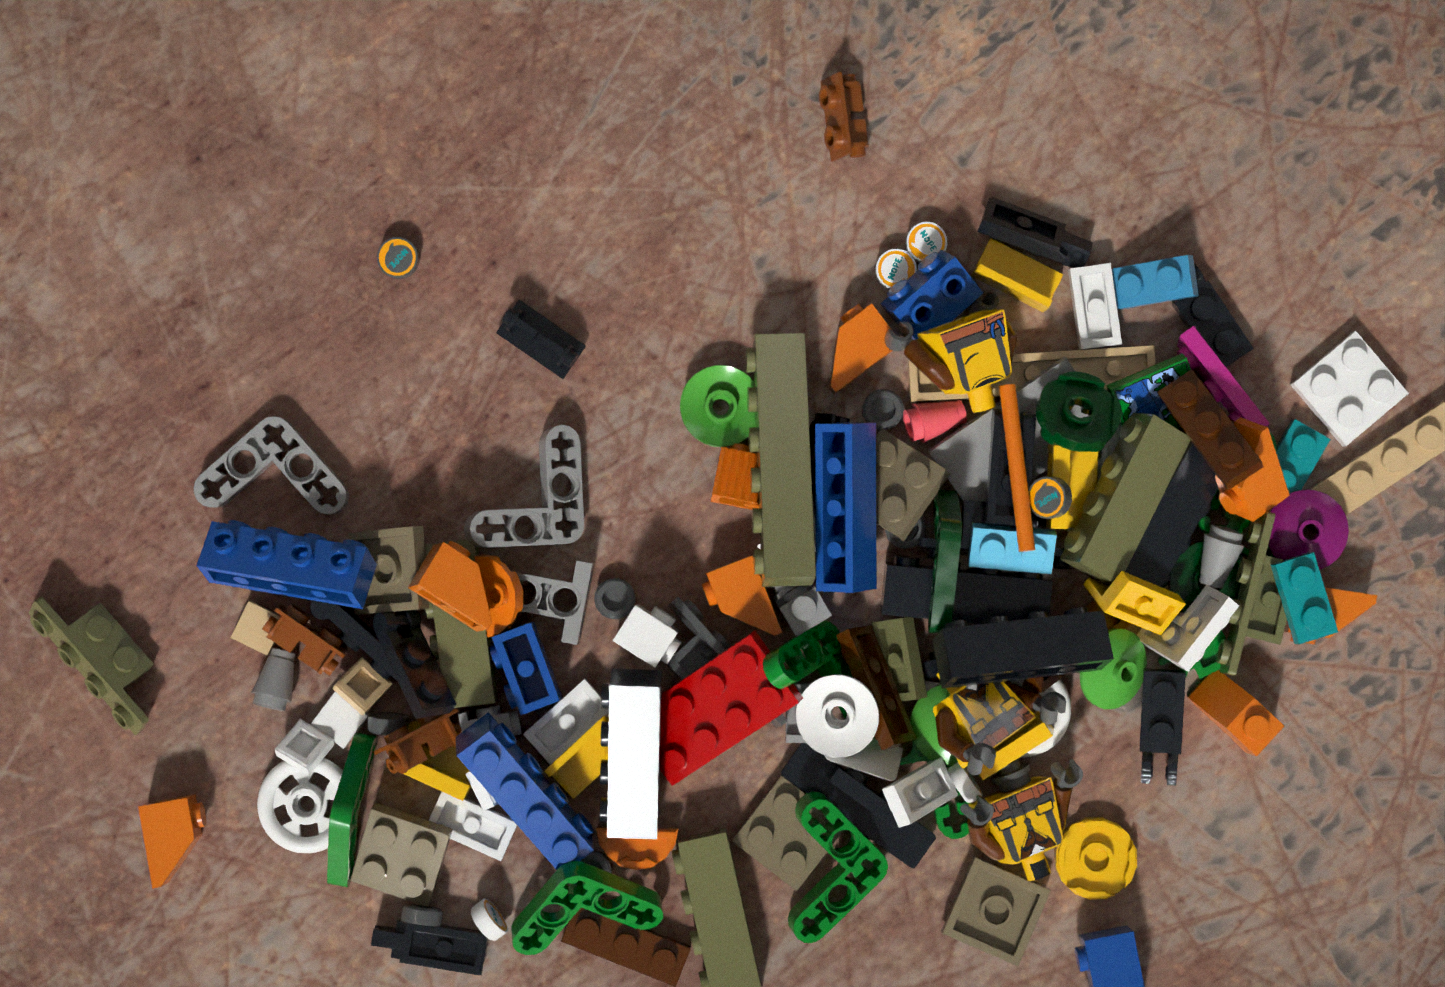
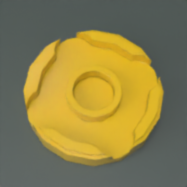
M1085 817L1071 823L1062 833L1063 843L1054 849V862L1061 881L1074 894L1089 900L1108 899L1120 892L1132 881L1137 868V849L1130 835L1119 824L1103 817Z

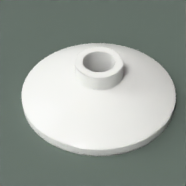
M827 675L812 682L802 693L803 699L797 704L796 722L802 738L815 751L829 757H847L860 752L872 741L879 725V709L872 692L862 682L847 675ZM836 706L843 707L847 712V717L843 720L836 719L832 712L833 708Z

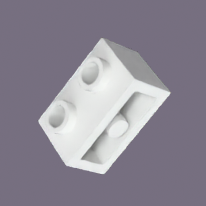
M639 604L634 606L613 639L615 643L654 668L660 660L668 664L681 644V641L675 638L679 630L672 626L676 621L673 616L657 606L650 612Z

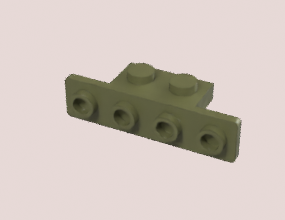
M1266 511L1264 515L1254 522L1250 521L1246 541L1250 542L1251 545L1247 559L1242 558L1240 561L1236 581L1241 583L1237 599H1232L1239 607L1228 622L1231 623L1228 638L1221 640L1217 651L1216 662L1221 664L1220 673L1236 675L1245 637L1281 645L1287 618L1270 564L1283 560L1266 556L1275 513Z
M43 597L36 599L29 611L30 621L34 629L41 636H48L58 647L57 652L62 661L70 668L75 667L85 678L84 683L94 697L104 699L111 707L112 716L120 727L125 730L130 729L134 735L140 733L149 722V718L124 690L148 672L154 663L101 603L67 626Z

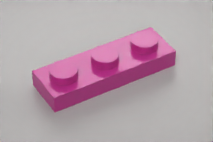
M1192 326L1181 334L1177 343L1179 348L1177 355L1183 354L1187 357L1190 369H1195L1205 381L1203 382L1204 386L1216 402L1220 401L1230 413L1228 417L1234 424V421L1241 417L1268 427L1270 424L1196 328Z

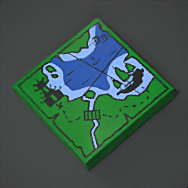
M1179 354L1106 385L1111 397L1113 398L1115 394L1120 402L1122 410L1120 427L1131 417L1132 413L1154 414L1179 429V424L1162 403L1157 392L1191 370L1185 355Z

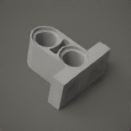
M576 560L572 582L532 574L518 575L520 582L529 581L536 588L534 601L530 604H523L522 612L565 619L561 642L574 645L580 644L595 563ZM568 588L576 594L577 604L570 612L559 610L555 604V596L560 589Z

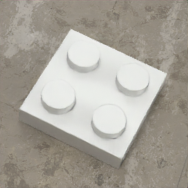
M1356 331L1351 332L1290 384L1342 447L1351 443L1409 394Z

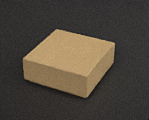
M248 601L230 638L268 656L275 642L266 638L268 633L262 630L270 616L279 620L281 615L253 601Z
M361 657L332 689L364 716L391 687L392 683L380 676L369 665V662Z

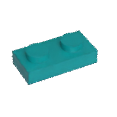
M1296 419L1290 421L1277 444L1276 450L1289 493L1302 490L1331 440Z
M1308 552L1270 564L1294 644L1300 645L1337 633L1338 629L1314 552Z

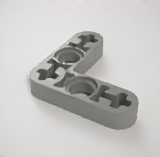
M276 416L267 417L259 422L200 474L193 488L196 499L203 506L211 508L223 507L274 463L318 512L327 515L337 514L344 510L349 501L348 489L340 478L290 422ZM269 426L275 428L283 426L285 430L282 432L281 437L288 445L292 446L295 440L299 443L298 447L288 451L283 460L278 456L285 452L280 444L276 442L268 444L266 441L270 436L267 431ZM244 450L250 451L256 461L254 469L248 474H241L234 467L235 456ZM299 454H307L311 457L314 467L310 475L300 478L292 471V460ZM225 466L229 475L239 480V483L234 486L233 482L228 480L219 489L222 494L220 499L213 496L207 498L205 493L209 489L206 482L208 480L219 482L225 477L226 474L220 471V468ZM322 470L327 476L320 479L321 483L328 489L337 487L339 490L335 496L338 501L335 506L329 503L321 504L320 500L324 495L317 486H312L310 491L305 487V485L315 481Z
M566 425L550 427L540 437L539 459L542 508L499 509L474 512L467 518L464 526L465 537L470 544L480 548L559 545L573 543L581 537L584 530L581 444L579 435L573 428ZM559 433L560 438L568 442V447L561 449V462L569 461L570 467L560 466L552 468L551 462L560 461L559 449L552 448L551 445L552 440L557 439ZM558 473L568 476L571 482L569 493L563 497L557 495L552 488V480ZM571 502L572 508H563L564 520L571 522L572 527L571 530L565 531L563 537V532L555 528V523L562 521V508L554 509L553 503ZM523 515L529 517L534 524V532L528 539L520 538L515 532V522ZM483 517H485L486 524L488 525L504 524V532L489 533L486 536V541H484V535L476 532V525L483 524Z

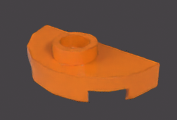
M481 554L474 557L475 562L479 564L492 620L490 627L486 630L487 637L489 638L510 630L518 612H521L523 608V588L515 571L511 572L506 564L500 561L499 557Z
M596 827L599 845L606 855L620 867L633 870L654 867L665 859L675 846L679 829L658 828L657 839L607 838V827Z

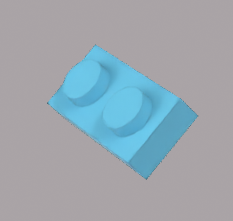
M972 522L968 566L1052 574L1057 538L1056 531L1033 528L1036 550L1019 552L1016 527Z

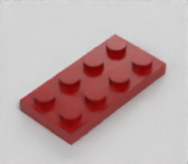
M755 630L662 692L660 770L672 786L788 711L803 699V696L794 684L779 689L769 682L763 670V659L770 653V650Z

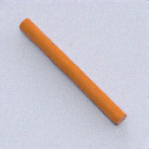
M1006 384L999 386L1018 550L1019 552H1029L1036 549L1016 384Z

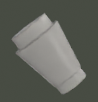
M1211 525L1209 533H1204L1199 582L1212 587L1223 588L1245 546L1241 543L1243 533L1227 527Z
M271 649L270 656H268L251 693L255 694L253 704L273 710L285 711L287 702H292L294 659L296 654L285 650Z

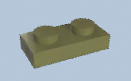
M900 617L872 622L873 631L901 701L926 698L927 693L913 617Z

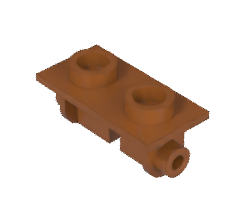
M837 72L820 81L821 88L819 91V102L822 109H824L826 120L824 140L826 147L830 151L831 162L850 155V158L866 156L865 149L869 147L865 119L851 120V113L864 111L861 82L856 81L855 74L842 75V72Z
M290 603L286 608L279 604L275 609V612L281 615L279 620L270 616L262 630L268 633L266 638L272 640L289 653H291L299 641L306 646L297 658L320 675L324 672L330 676L339 664L338 661L333 659L335 654L344 658L347 653V649L341 646L344 642L332 630L324 627L322 631H319L310 625L308 620L311 617L297 606Z
M457 708L448 714L418 718L417 721L420 727L411 732L408 731L405 725L384 736L383 738L387 745L373 751L374 754L377 755L386 751L389 756L386 759L389 771L393 774L397 772L404 774L409 769L428 760L421 745L425 744L431 757L450 747H454L456 745V736L461 733V728L457 723L452 724L449 716L457 713Z

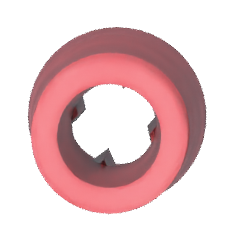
M961 400L914 403L911 409L903 411V421L909 439L912 442L920 440L922 443H925L961 424H965L967 422V415Z

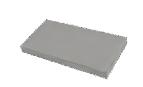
M1065 356L1016 389L1019 415L1022 412L1036 413V403L1044 386L1049 381L1058 379L1060 374L1075 371ZM1001 400L996 403L994 408L982 412L928 449L936 463L950 473L948 480L963 501H986L991 417L993 409L1002 410ZM1074 405L1073 409L1070 410L1073 415L1079 418L1088 417V414L1081 412V406ZM1037 418L1032 479L1047 470L1048 444H1050L1042 438L1041 426Z

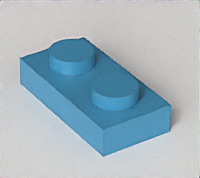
M1183 255L1112 269L1117 310L1199 296L1193 255Z

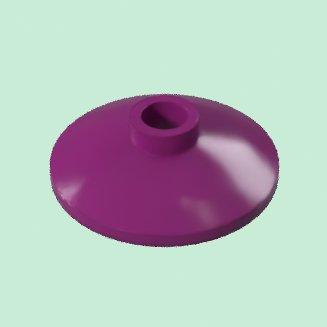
M1306 489L1289 493L1290 496L1270 510V512L1275 513V519L1268 544L1269 550L1275 558L1282 560L1314 552L1319 570L1328 567L1342 554L1348 540L1349 526L1342 507L1332 497L1320 491ZM1308 524H1313L1317 529V533L1312 539H1306L1303 535V529Z

